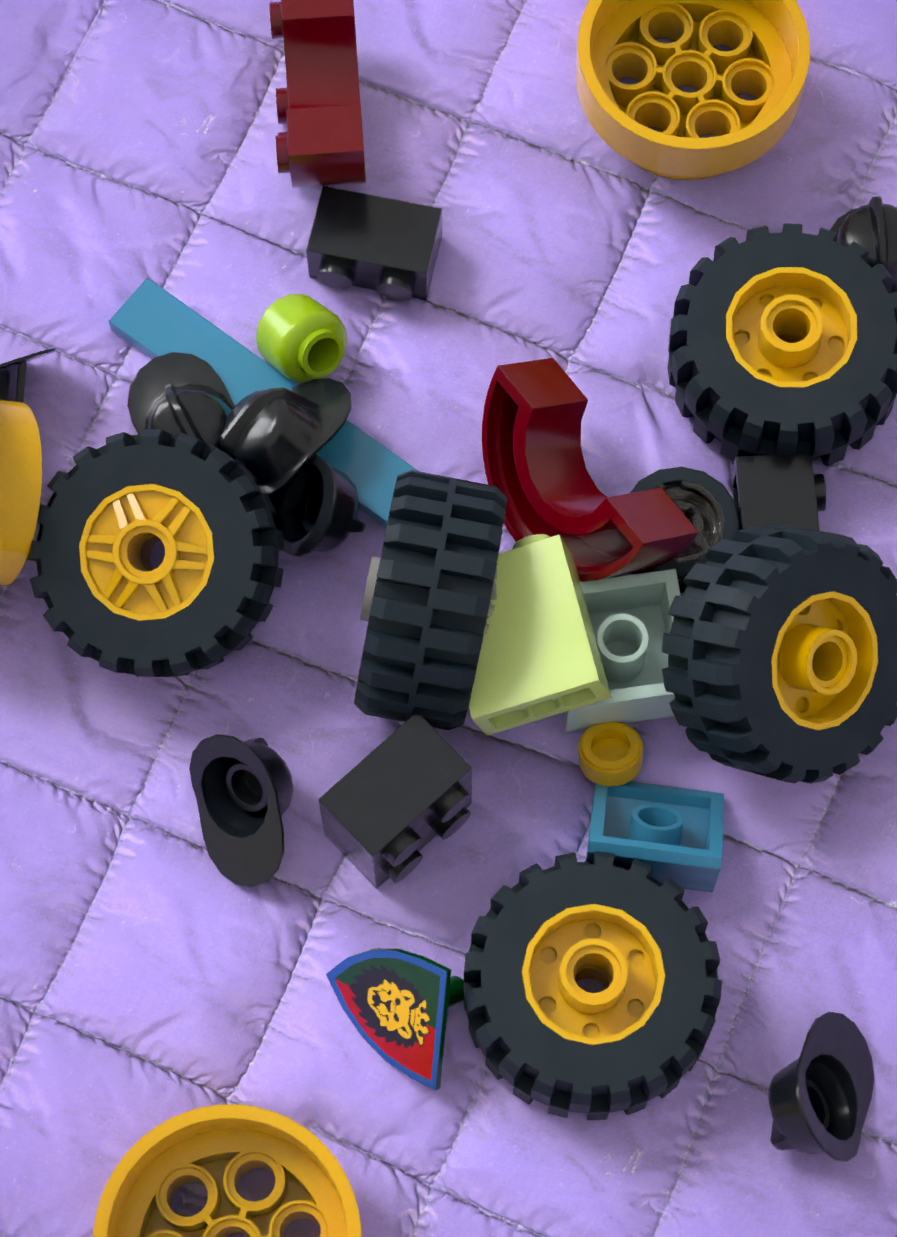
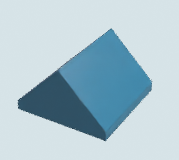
M633 781L613 787L595 783L585 862H593L595 851L615 853L614 865L631 868L633 860L637 859L653 866L650 877L661 884L670 877L683 889L713 893L722 864L724 793Z

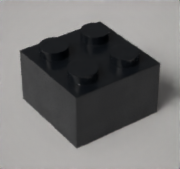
M416 712L318 799L324 835L376 889L389 878L394 883H397L409 875L421 862L423 855L419 851L437 835L443 840L447 839L470 817L471 812L467 808L471 805L472 767Z

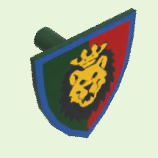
M374 948L352 955L326 973L342 1009L362 1038L386 1062L408 1077L435 1091L440 1089L447 1011L449 1007L464 1000V980L458 976L451 977V969L427 957L406 950Z

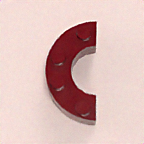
M281 0V2H269L272 39L283 38L287 81V88H276L278 124H287V132H278V136H276L278 173H290L293 188L366 183L354 1Z
M554 358L498 365L491 379L484 405L482 452L488 485L496 486L507 496L504 525L515 542L536 534H546L550 537L560 535L573 555L580 581H595L661 566L680 555L692 543L699 531L662 487L607 497L597 488L586 469L581 449V420L588 399Z

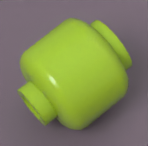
M289 294L277 299L265 310L259 320L255 336L257 349L264 360L286 378L299 384L312 379H323L330 375L341 363L348 342L346 328L338 315L306 294Z

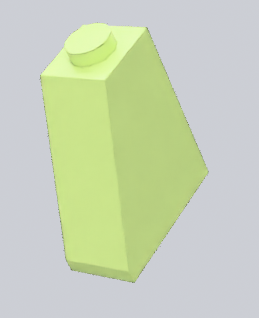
M536 534L518 540L513 545L512 550L498 554L497 579H495L497 599L491 600L492 604L496 606L493 615L486 619V624H489L487 633L483 635L469 703L472 720L487 736L611 698L572 553L560 535L550 537L546 534Z

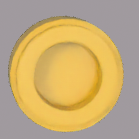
M607 722L591 726L583 733L579 740L580 769L586 778L598 785L613 787L630 782L639 774L643 765V742L640 735L632 727L621 722Z

